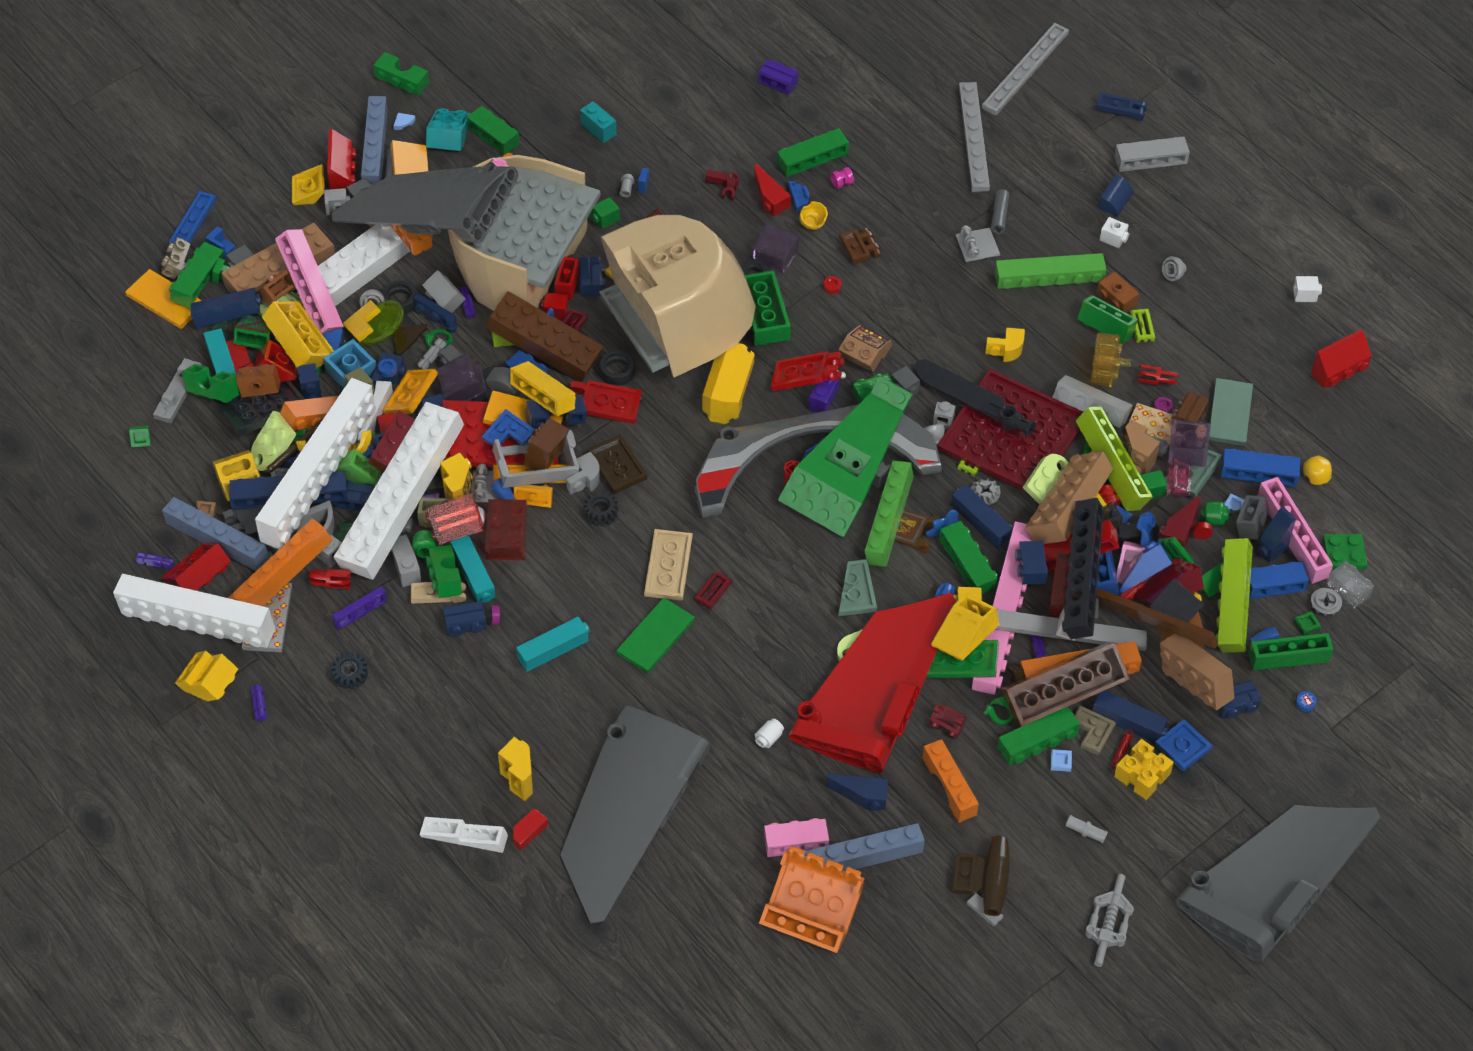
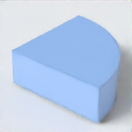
M398 113L394 123V130H402L403 127L411 126L415 122V115Z
M1230 494L1225 501V506L1229 507V513L1239 512L1244 500Z

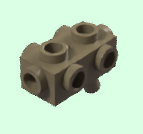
M178 237L174 243H169L166 249L168 254L167 256L165 255L161 263L163 266L162 274L175 279L181 270L184 271L186 266L184 260L190 243Z

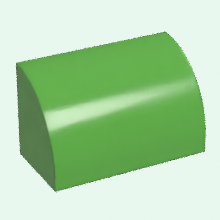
M356 449L349 451L340 460L336 470L345 471L347 480L359 484L368 483L372 486L377 485L381 475V471L368 464L369 459Z

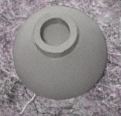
M1174 256L1167 257L1162 265L1164 277L1171 282L1182 278L1186 271L1185 263L1180 258Z
M369 289L361 295V307L371 300L380 311L383 310L385 302L384 296L380 291Z
M935 424L924 428L933 435L936 446L945 433L943 424Z

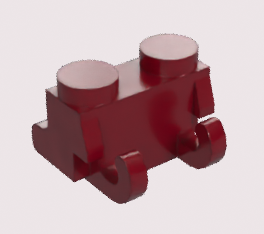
M937 704L933 709L929 724L939 729L943 726L948 729L946 733L957 738L961 734L967 719L966 715L959 713L949 706Z

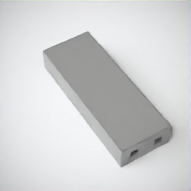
M977 893L967 901V905L993 927L1003 919L1002 914L999 916L986 915L984 913L983 898Z

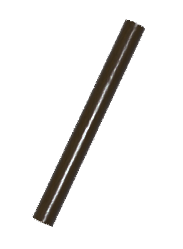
M324 418L297 441H309ZM296 442L267 466L271 473L298 450Z

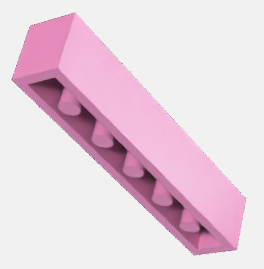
M302 229L284 231L275 240L306 312L322 334L341 329L344 326Z
M1276 477L1261 482L1257 496L1265 497L1268 514L1271 519L1274 518L1282 506L1296 518L1288 546L1298 562H1303L1307 577L1311 583L1329 578L1333 564L1280 479Z

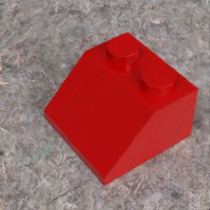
M268 339L257 354L254 367L263 364H275L281 382L295 380L298 371L294 362L286 354L282 346Z

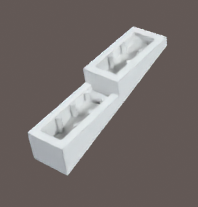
M376 381L374 392L376 410L374 415L370 416L367 420L365 428L359 432L358 444L362 438V431L371 430V432H374L378 424L377 416L383 414L382 410L393 394L392 382Z
M434 817L424 818L420 836L423 838L501 853L504 851L508 837L504 827L465 824L460 819Z

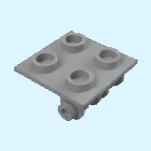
M965 225L961 228V233L956 234L966 262L1000 256L990 228L971 231V228Z
M479 464L476 470H473L470 502L503 503L492 492L493 471H488L485 464Z

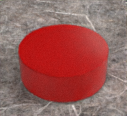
M835 276L825 278L823 282L824 291L828 294L838 293L841 290V280Z
M1207 522L1196 523L1193 526V536L1202 540L1210 538L1212 536V526Z

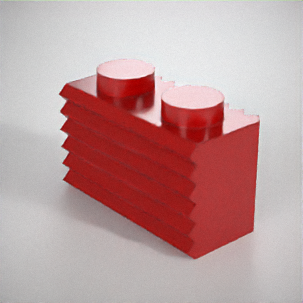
M564 257L562 259L554 284L555 293L568 295V300L573 299L580 274L578 258Z

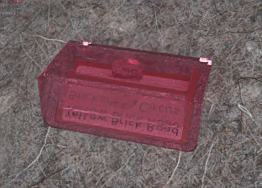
M1174 459L1169 464L1167 470V495L1189 496L1191 465Z

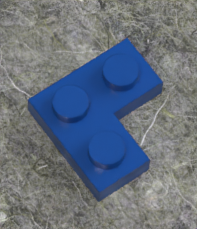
M505 409L484 433L482 439L493 447L496 439H499L501 446L510 436L525 446L536 431Z

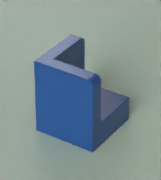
M218 226L205 237L206 243L224 250L223 259L235 249V245L224 238L223 229Z

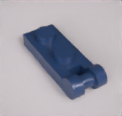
M1100 92L1096 109L1134 117L1135 120L1142 121L1147 104L1143 101Z
M419 293L414 297V307L418 313L424 314L433 322L443 325L449 333L457 331L456 316Z

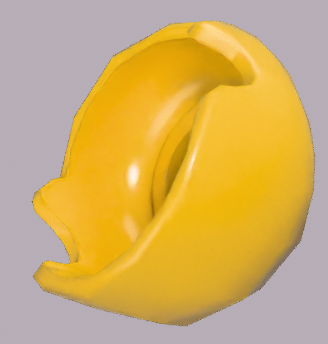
M812 201L809 205L802 208L799 219L805 228L817 230L825 224L828 212L822 203Z
M1310 457L1303 464L1304 477L1307 476L1311 484L1322 485L1328 483L1331 479L1332 466L1329 460L1324 457Z

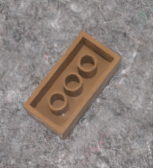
M1175 633L1160 643L1162 670L1166 676L1173 678L1180 686H1184L1192 695L1199 697L1206 705L1211 706L1216 711L1235 699L1232 670L1188 638Z

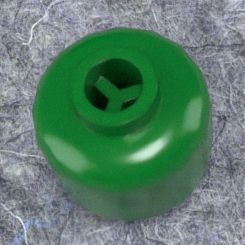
M1222 501L1206 502L1204 508H1201V520H1205L1211 526H1223L1226 521H1229V507L1225 506V503Z
M420 530L413 536L412 549L416 556L426 558V556H429L428 548L437 547V537L429 530Z

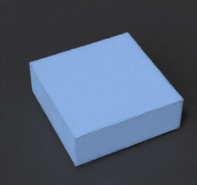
M1052 749L1051 770L1071 772L1072 751Z

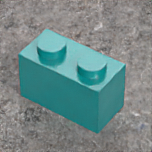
M591 102L580 109V124L602 143L617 135L616 120L595 102Z

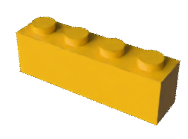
M529 361L510 368V384L554 415L560 416L575 409V393Z

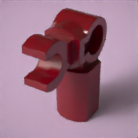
M708 170L705 181L719 185L725 184V188L722 191V199H725V196L730 194L731 201H734L735 191L739 186V175L735 172L726 175L723 172Z

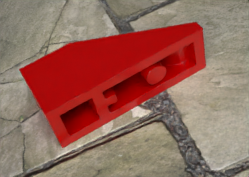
M758 164L754 165V180L762 207L766 212L775 217L790 207L791 195Z

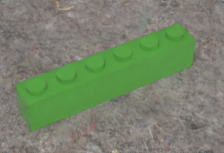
M1103 253L997 260L995 264V278L998 289L1097 283L1106 276Z
M892 461L865 548L868 565L887 567L914 477L910 462Z

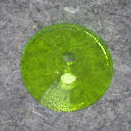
M387 300L376 304L381 312L368 322L374 331L361 341L362 344L372 345L383 342L397 331L404 316V309L399 302Z

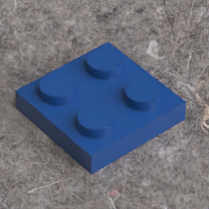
M1184 719L1169 730L1165 736L1155 741V746L1166 757L1171 759L1182 772L1212 749V745Z

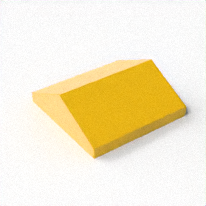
M323 164L292 176L293 205L314 204L324 194Z

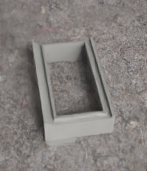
M569 430L563 448L567 467L509 474L504 456L524 454L529 445L501 447L499 439H496L492 452L496 459L503 488L563 481L578 473L579 465L573 449L576 446L573 432Z

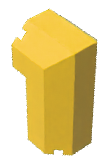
M738 343L714 359L702 398V410L704 413L706 412L708 419L712 422L726 424L732 418L734 420L739 418L742 399L755 357V353L752 351L749 353L747 351L748 347L744 344Z

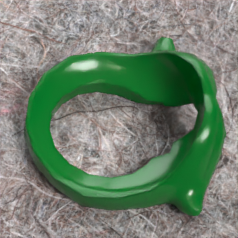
M436 329L428 334L424 333L426 345L429 348L432 346L431 343L434 335L437 333H443L448 336L449 339L445 341V347L452 344V335L446 330Z
M1004 696L992 700L985 707L984 714H988L992 721L998 725H1006L1013 718ZM999 704L1006 707L1009 711V718L1007 720H1000L996 716L992 705Z

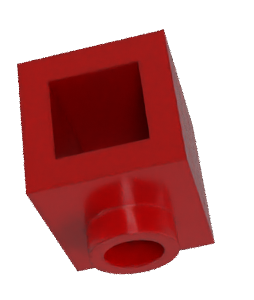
M546 293L545 300H541L540 310L547 313L551 308L554 310V318L564 320L568 311V295Z

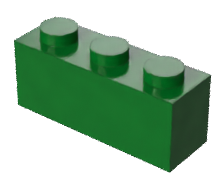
M483 106L467 116L468 129L502 155L509 153L519 145L518 131L515 128H511L504 120L499 119Z
M1093 295L1082 302L1077 318L1085 325L1091 326L1100 333L1106 334L1123 344L1132 338L1138 321L1137 318Z

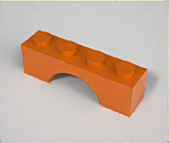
M943 740L925 745L922 759L930 773L937 775L942 782L948 797L949 807L958 823L977 816L979 803Z

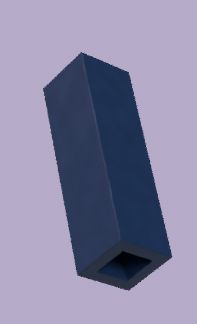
M254 287L191 303V316L196 328L260 313V305L263 304L261 295L257 294Z
M965 485L962 488H957L952 493L951 506L997 549L1011 539L1013 527L970 487Z
M1105 690L1100 692L1094 703L1093 712L1115 721L1116 726L1125 730H1132L1134 734L1153 743L1160 737L1165 736L1169 730L1166 727L1167 718Z

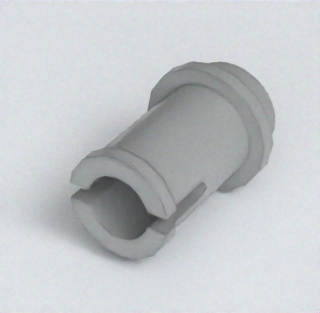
M624 174L621 177L620 196L625 198L631 196V188L635 182L632 175Z

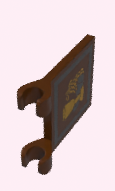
M904 509L894 541L914 547L923 553H928L930 542L925 539H919L926 525L933 528V520L941 518L937 516L929 517Z

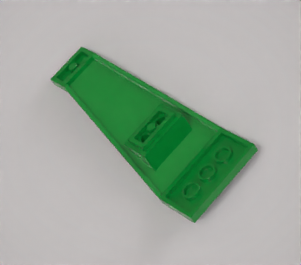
M880 376L871 393L795 467L778 500L838 535L845 537L865 501L913 394ZM838 452L843 453V457L841 459H839L837 456ZM855 461H858L860 464L858 468L854 467Z

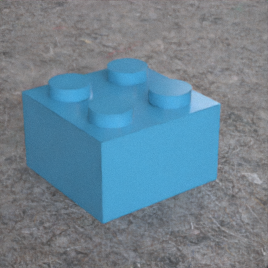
M354 339L323 358L326 373L343 390L346 387L345 375L361 367L372 378L376 368V361Z

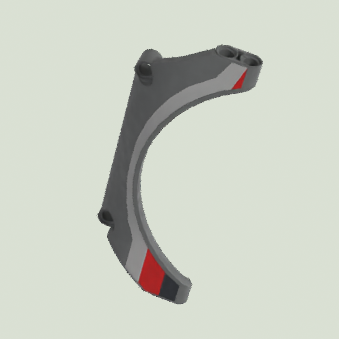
M858 405L736 428L731 426L724 427L720 433V438L716 439L694 484L701 518L717 516L722 513L728 494L738 477L766 450L794 437L831 432ZM903 414L888 448L910 462L923 476L941 473V462L933 435ZM730 435L733 439L727 440L724 436Z

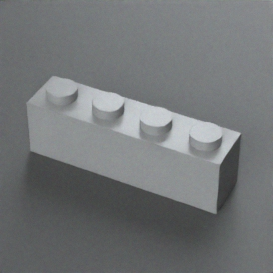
M1173 137L1116 144L1114 157L1119 172L1187 164L1190 152L1185 137Z
M1067 375L1058 381L1053 398L1083 412L1088 407H1102L1111 424L1119 428L1127 421L1133 406Z

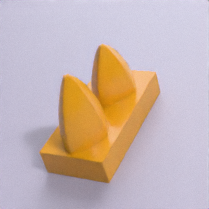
M547 484L542 486L524 485L514 487L515 504L551 508L553 488Z

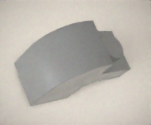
M591 452L577 458L579 465L578 473L566 478V487L570 495L582 491L585 487L593 491L599 484V463Z

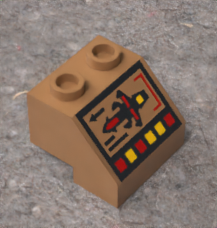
M859 325L847 334L839 348V352L843 358L873 373L881 359L884 360L892 346V342Z
M1131 419L1125 427L1122 444L1140 475L1150 472L1156 463L1160 442L1146 434L1147 427Z

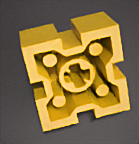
M1141 739L1132 748L1130 756L1126 754L1117 764L1114 777L1126 786L1129 783L1134 785V792L1147 800L1156 790L1157 784H1162L1171 774L1174 762L1162 753L1157 756L1153 753L1154 747Z

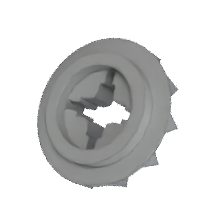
M980 478L977 482H973L971 489L988 505L995 503L1000 497V486H997L995 481H989L988 478L986 480ZM989 488V493H988V492L982 493V489L985 490V489Z
M1320 588L1311 596L1312 608H1315L1317 613L1321 612L1324 616L1327 614L1333 616L1336 612L1340 611L1342 599L1336 591L1329 588ZM1325 598L1328 600V606L1324 605Z

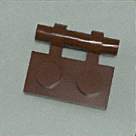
M863 228L861 234L858 233L857 229L840 234V240L853 264L870 260V253L875 258H879L882 255L879 245L875 243L874 236L868 228Z

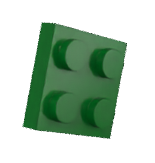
M1362 534L1323 535L1324 551L1333 564L1332 570H1366L1367 560Z

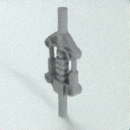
M1123 874L1117 875L1113 891L1094 898L1093 904L1095 909L1091 915L1089 925L1086 927L1085 935L1087 938H1092L1099 945L1094 965L1097 967L1102 966L1107 947H1122L1126 942L1128 919L1133 914L1134 908L1124 895L1121 894L1125 881V875ZM1108 906L1101 929L1097 928L1099 909ZM1118 909H1120L1125 916L1123 922H1121L1119 932L1114 933L1113 928Z

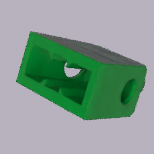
M246 315L235 326L233 344L262 349L268 339H270V329L267 327L262 315L256 317Z

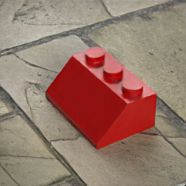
M329 129L327 171L330 190L346 188L347 193V186L356 183L355 175H353V172H356V162L353 161V159H356V148H353L350 139L333 129Z
M1361 329L1317 351L1311 375L1324 389L1329 386H1335L1339 381L1345 378L1349 379L1355 373L1364 371L1369 367L1372 355L1364 331Z
M202 543L161 577L160 580L165 584L198 591L201 586H206L212 582L214 575L227 569L226 565L231 560L218 543Z

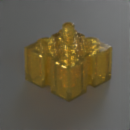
M1097 333L1090 384L1113 387L1114 380L1118 379L1120 366H1131L1130 359H1123L1118 355L1122 351L1119 335Z

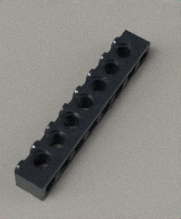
M1098 498L1076 501L1075 510H1073L1074 523L1071 526L1072 541H1070L1071 554L1068 557V585L1065 589L1066 604L1063 607L1065 617L1064 621H1062V629L1071 640L1090 637L1094 633L1104 507Z

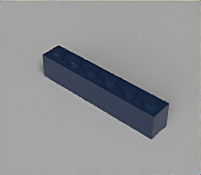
M345 471L332 472L327 485L321 488L318 498L312 504L324 503L329 500L330 502L347 501V478ZM284 476L230 480V503L232 510L263 508Z

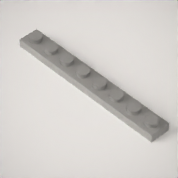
M977 82L959 83V93L971 191H989L990 184Z

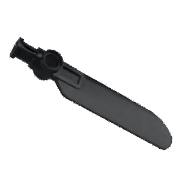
M922 359L916 362V374L919 380L928 387L996 420L1005 430H1020L1029 437L1034 433L1037 425L1036 422L1025 419L1023 415L1017 413L1014 406L1005 405L1001 396L928 360Z

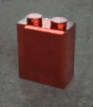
M473 492L430 505L426 508V519L428 523H432L434 529L431 530L434 541L438 540L439 545L481 532L485 529Z

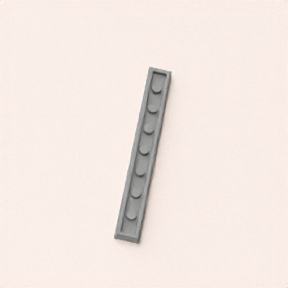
M1054 23L983 102L982 109L996 116L1068 35L1069 30Z
M997 609L999 626L995 630L1071 640L1056 635L1059 618ZM1094 623L1093 636L1078 638L1075 641L1100 645L1107 642L1121 644L1135 641L1138 650L1145 651L1147 648V631Z

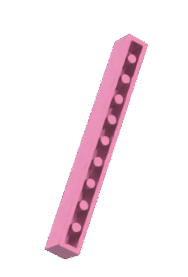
M1016 521L993 607L999 610L1017 612V608L1022 607L1024 597L1021 596V592H1026L1027 584L1022 585L1021 577H1018L1017 574L1019 561L1015 560V549H1018L1020 541H1033L1025 528L1027 524ZM994 630L984 639L999 641L996 677L973 678L972 690L995 695L996 689L1001 688L1003 677L1000 676L1001 671L1005 672L1007 660H1004L1005 655L1009 656L1011 644H1008L1009 639L1013 640L1015 632Z

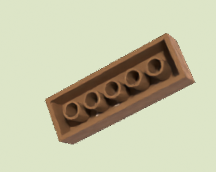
M315 223L302 229L317 266L335 254L333 243ZM277 243L223 271L224 287L230 293L254 287L257 292L268 283L266 281L274 274L279 276L288 268Z
M1103 451L1090 452L1083 455L1076 454L1070 458L1069 463L1062 470L1061 475L1054 482L1053 487L1046 494V497L1025 527L1033 541H1043V544L1067 541L1072 533L1071 526L1074 523L1073 510H1075V502L1095 498L1113 471V467Z

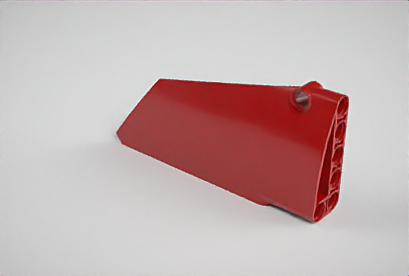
M951 592L917 603L876 611L810 701H804L799 704L797 709L799 715L790 731L789 738L810 750L868 771L882 773L897 737H901L937 653L938 649L933 647L931 643L953 605L957 602Z

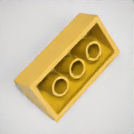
M299 301L272 302L263 314L262 318L267 327L275 335L276 340L280 342L296 368L312 363L316 364V368L324 364L323 358L334 352Z

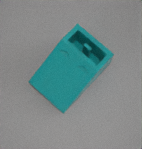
M445 108L436 110L427 126L426 148L461 151L468 129L467 116L471 113H466L464 110L449 111Z

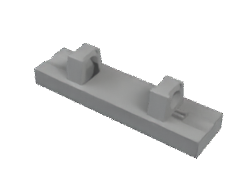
M184 358L153 413L154 419L172 423L188 394L185 390L182 371L194 364L202 365L200 362Z

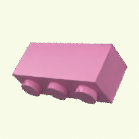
M813 818L809 821H791L784 824L771 823L764 826L767 857L782 856L787 849L790 850L791 846L808 851L829 845L825 819Z

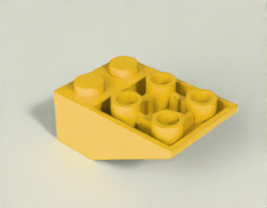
M965 594L953 605L931 645L963 661L999 626L997 608Z

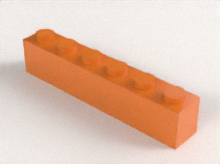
M312 518L228 598L264 606L333 541L326 529Z
M1136 642L1116 644L1127 674L1139 671L1142 660ZM1091 649L1024 660L1020 663V669L1023 670L1024 678Z

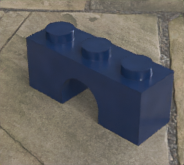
M582 394L575 395L574 410L560 415L564 418L567 426L585 424L587 410ZM534 400L526 402L525 414L528 425L534 429H538L542 423H546L550 416L554 415Z

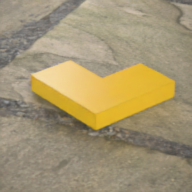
M370 300L343 324L361 342L374 331L368 322L381 311Z

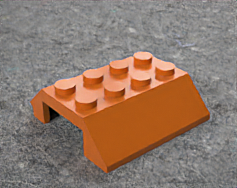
M791 846L790 850L787 849L783 854L780 863L782 867L770 901L765 905L759 924L838 953L862 893L864 878L861 877L862 872L847 867L846 871H844V865L831 860L824 863L823 857L812 853L804 856V850Z

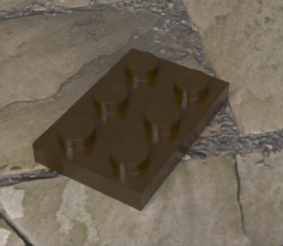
M621 435L587 449V453L591 452L597 459L600 474L614 494L647 480V473Z

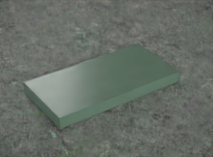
M1216 378L1208 440L1240 446L1246 445L1253 384Z

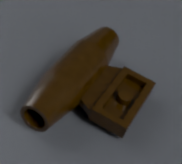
M992 837L986 859L977 854L957 853L953 893L974 895V893L982 891L984 913L988 916H999L1001 914L1007 894L1010 855L1008 839L1006 837Z

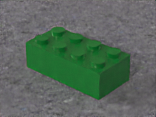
M774 270L744 275L756 306L752 326L749 328L754 346L790 340L791 326Z

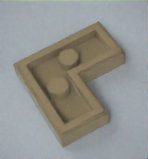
M1079 706L1074 716L1080 723L1079 728L1088 732L1081 743V748L1099 756L1116 722L1083 706Z

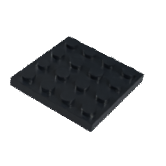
M283 381L280 384L278 393L242 398L239 390V395L230 402L224 403L220 400H212L240 437L263 428L272 411L281 412L284 402L305 400V398L290 381Z

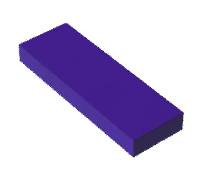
M381 586L333 614L334 627L340 630L386 603L385 589Z

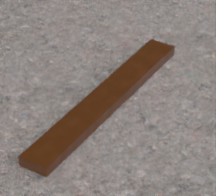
M1097 588V598H1099V604L1208 647L1215 649L1218 645V641L1212 631Z

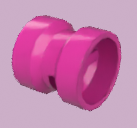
M845 167L841 171L831 172V181L833 186L839 189L845 184H853L854 176L851 169Z

